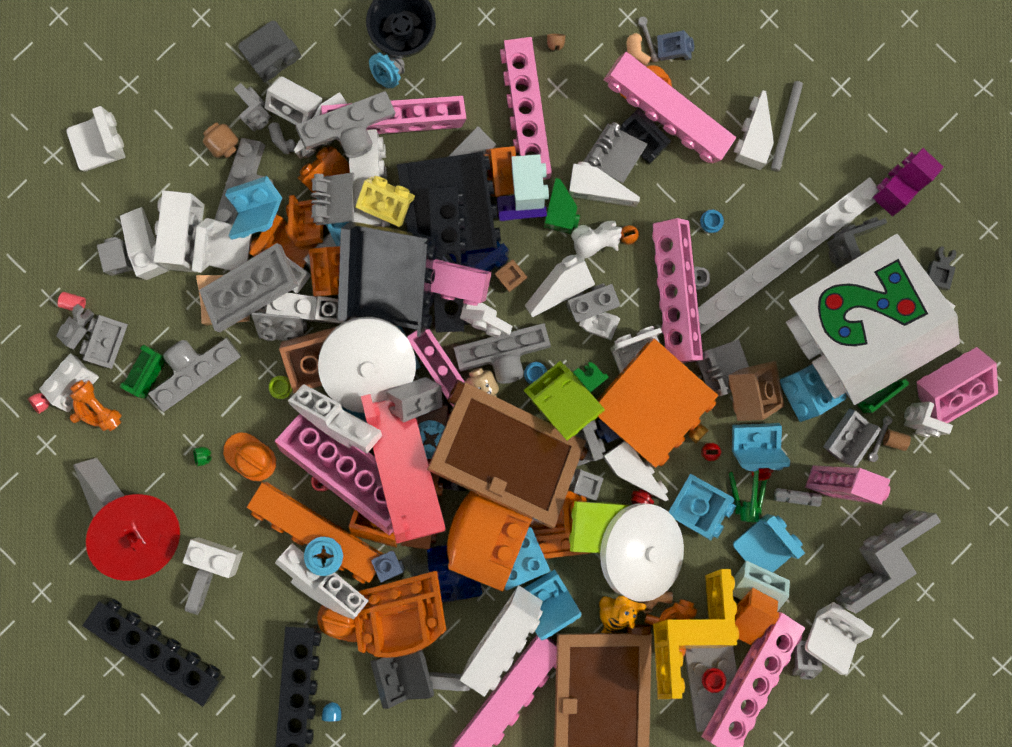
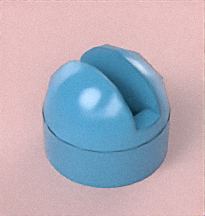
M332 702L323 708L322 721L341 720V708L338 704Z

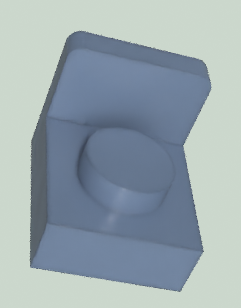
M684 30L657 36L658 58L661 61L684 57L686 60L692 59L691 52L694 51V41Z
M393 550L372 560L380 582L401 574L405 570L402 561H398Z

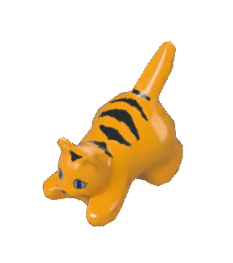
M603 596L599 602L600 619L604 625L601 633H612L628 625L633 629L637 613L645 610L646 605L631 601L625 596H618L616 599Z

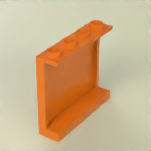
M654 338L650 339L597 399L605 409L598 418L648 461L652 467L656 468L658 465L660 467L664 465L670 457L668 453L673 448H678L684 442L685 437L683 436L689 429L692 431L698 426L701 421L699 419L704 412L708 413L716 405L714 400L718 395Z

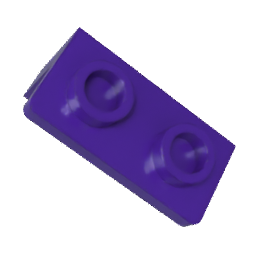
M514 195L497 198L499 221L547 216L545 206L542 209L516 211Z

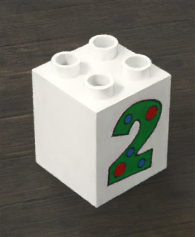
M898 234L893 235L789 300L796 316L786 321V324L793 333L797 343L809 360L821 354V357L812 361V364L833 398L836 399L847 393L854 405L960 344L957 313Z

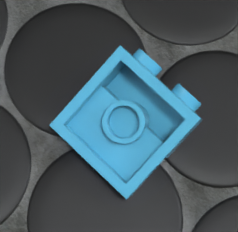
M690 474L671 506L669 513L676 521L711 541L713 537L718 538L724 528L721 525L724 517L727 516L729 518L736 505L733 504L734 498Z

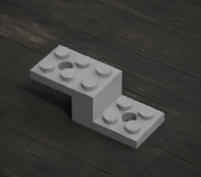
M916 510L909 511L903 515V520L899 523H891L883 529L884 532L879 536H871L863 542L864 545L859 550L874 573L865 574L855 586H848L840 591L841 595L835 598L838 604L856 614L916 575L915 569L901 548L939 524L941 521L936 513Z

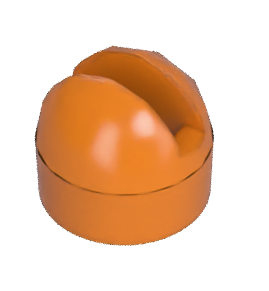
M632 225L624 226L620 240L626 245L635 243L639 236L637 228ZM635 232V234L624 237V233Z

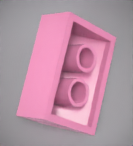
M976 347L917 381L918 397L921 402L934 403L930 417L949 423L998 394L996 362Z

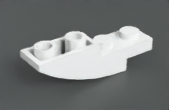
M286 293L266 305L265 314L297 316L303 321L339 325L344 323V321L338 320V299Z
M305 384L288 400L289 404L308 421L348 448L353 445L368 453L382 437L381 430L342 410L340 403Z
M293 543L275 562L276 565L293 578L291 583L323 606L354 620L369 601L335 572L327 576H319L312 573L305 564L304 553Z

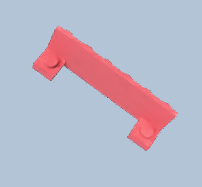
M370 394L361 396L366 422L381 430L382 437L373 446V451L396 544L445 531V524L431 472L427 470L429 465L416 418L402 422L399 417L392 414L389 410L390 407L395 406L393 401L386 400L377 403L372 402Z

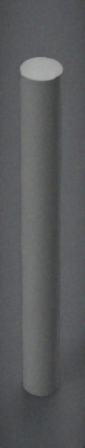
M795 81L793 84L771 170L779 172L781 169L803 83L800 81Z

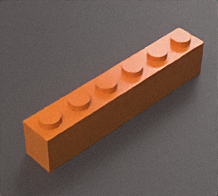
M261 483L246 507L252 511L251 515L261 521L264 519L272 523L271 527L280 533H284V531L292 535L291 539L302 546L304 544L308 545L318 537L334 538L341 545L344 555L339 569L344 571L346 568L353 573L352 577L361 583H365V581L370 583L373 580L376 571L372 560L384 553L356 536L351 535L348 531L270 483ZM323 546L322 553L317 555L321 558L334 556L326 553L325 546Z

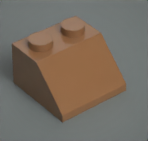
M776 361L742 368L728 375L729 388L732 391L734 401L733 409L736 413L737 421L764 420L784 407Z

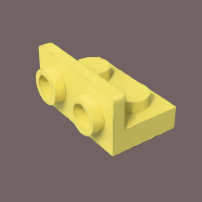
M380 176L366 179L355 208L395 226H402L409 205L414 200L415 195L410 194V191L405 187H395L388 184V181Z

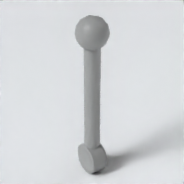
M640 17L638 25L643 28L651 52V61L657 62L659 58L646 26L647 18Z
M890 416L883 418L884 424L873 452L868 454L867 458L871 462L878 460L877 452L888 425L892 423Z

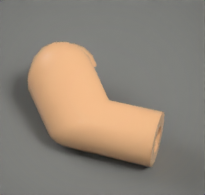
M634 33L627 38V52L644 66H647L651 57L641 51L642 37L640 34Z

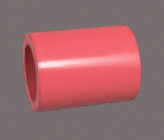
M62 292L58 298V307L70 311L77 304L83 308L86 305L84 297L67 292Z

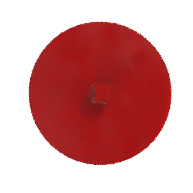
M132 494L117 498L105 505L95 515L89 525L86 535V550L89 559L102 574L116 580L133 581L149 577L161 570L173 557L180 539L179 522L174 511L165 502L156 497Z

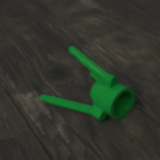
M759 470L754 471L751 501H743V506H741L734 474L729 472L730 484L736 505L735 514H740V521L759 522V517L762 515V503L767 480L762 481L757 501Z

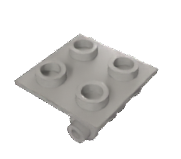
M612 122L611 125H606L584 162L592 164V167H597L613 179L624 183L647 144L619 130L620 125Z
M354 173L326 177L323 174H314V178L311 181L312 191H316V193H311V196L316 198V200L311 201V204H314L312 205L311 218L314 219L313 223H316V225L354 221Z
M253 312L251 314L259 338L273 341L275 339L290 340L305 336L304 331L307 330V322H304L300 317Z
M739 339L703 352V360L697 361L705 384L718 397L732 392L729 388L728 375L739 369L749 367Z

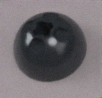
M373 0L367 12L366 27L372 42L378 49L393 57L406 58L420 53L431 42L436 28V17L429 0Z

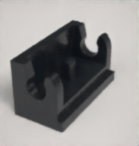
M639 108L619 129L647 144L641 157L649 165L668 148L671 142Z

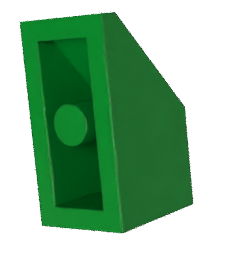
M559 178L555 179L544 228L571 234L572 228L578 227L580 215L576 214L578 207Z

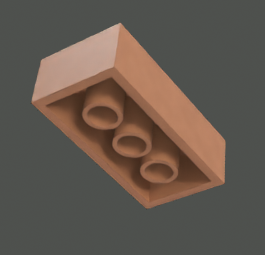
M336 327L281 342L279 350L293 393H296L303 384L310 388L322 386L318 371L319 353L325 339Z

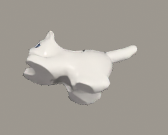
M616 221L604 222L595 230L586 225L578 226L571 234L576 253L585 260V258L596 254L606 246L618 251L622 228L616 227Z

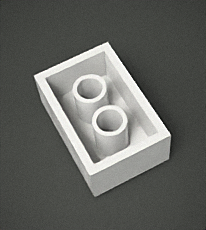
M162 191V198L160 197L158 200L160 215L159 221L155 223L157 238L156 245L154 244L152 247V258L155 263L168 270L196 273V271H192L193 262L190 261V254L195 246L192 234L195 226L203 221L205 204L193 194Z

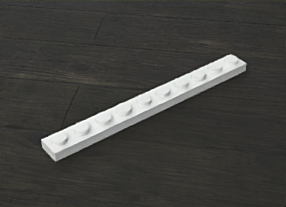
M869 177L698 307L701 335L876 201L872 197L877 193L878 189L873 180Z

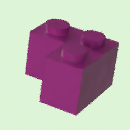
M924 148L916 154L913 152L909 153L902 160L901 163L903 165H895L888 172L890 178L885 177L876 186L878 191L872 198L892 217L905 208L914 196L932 182L944 168Z

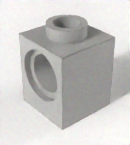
M113 237L105 239L104 243L97 245L104 273L114 276L134 270L123 240Z

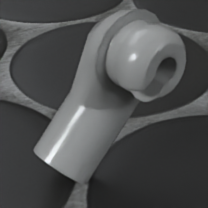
M271 123L268 129L273 143L284 154L294 152L296 147L294 140L289 139L285 141L280 125L278 123Z

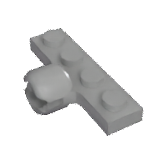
M386 91L296 124V130L306 150L331 140H338L346 156L356 158L366 154L372 148L373 143L366 128L394 117L396 112Z
M241 138L214 220L234 224L238 212L225 196L227 189L265 177L257 175V169L265 148L262 142Z
M543 323L513 331L510 335L502 334L500 337H490L454 347L460 372L489 364L494 368L496 380L499 383L505 384L515 382L523 377L524 372L520 361L522 355L551 348L545 324Z
M227 337L203 354L196 353L186 340H181L171 346L163 355L164 360L173 369L174 374L148 394L160 409L165 412L239 359L241 354Z

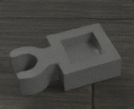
M941 246L935 251L937 262H929L927 274L938 289L947 291L950 290L956 268L949 265L950 261L956 257V250L949 251L948 257H945L943 255L944 247Z

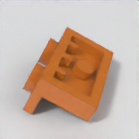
M340 246L309 249L313 296L339 295Z

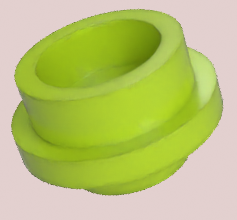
M276 376L270 381L269 392L274 398L285 399L292 393L289 378Z

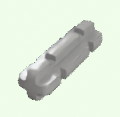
M779 488L775 489L774 500L780 502L787 501L788 503L809 504L810 506L819 507L822 501V496L816 493L809 494L808 492L787 491L786 489Z

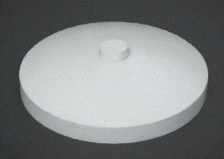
M359 317L340 324L327 336L319 353L318 371L323 388L334 401L340 403L342 407L348 410L364 413L361 396L370 394L372 402L377 403L389 400L386 391L413 382L416 361L408 338L398 327L380 318Z
M639 503L630 505L616 514L604 533L600 550L601 567L604 577L610 587L620 596H625L630 600L639 602L654 600L663 595L678 577L683 562L684 543L680 527L668 511L652 504Z

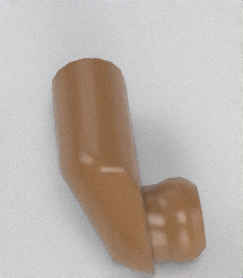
M666 591L654 600L639 602L646 605V609L642 610V612L651 613L652 608L658 602L671 604L673 592Z

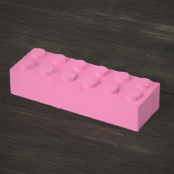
M299 414L275 440L279 450L390 536L393 532V527L375 456L369 452L365 453L353 445L350 448L346 447Z

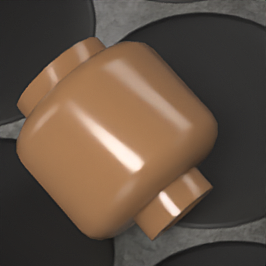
M217 122L203 133L205 136L203 144L215 158L225 156L227 159L237 151L235 146L238 143V137L228 125H219Z

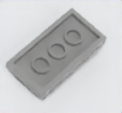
M276 243L200 289L199 292L214 330L222 332L299 285L282 246Z
M733 646L723 648H686L685 661L697 732L705 731L737 673ZM709 668H718L726 676V686L718 693L707 691L702 684V675ZM734 722L729 727H734Z

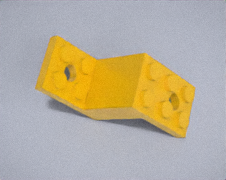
M720 569L705 575L708 620H665L653 624L658 700L682 699V693L685 691V682L681 678L680 667L683 665V655L679 649L723 648L737 645L739 630L735 625L737 605L733 600L735 580L731 576V569Z

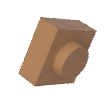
M513 259L495 273L496 278L509 293L527 279V276Z

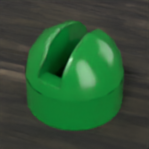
M193 448L194 461L197 467L204 466L211 461V451L208 448Z

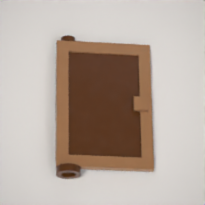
M457 380L447 402L454 404V407L427 470L547 527L555 528L579 460L583 461L587 455L588 448L584 447L586 441L577 436H573L566 441L552 424L466 382Z
M635 624L633 629L628 625L627 633H557L554 747H649L652 643L650 625Z

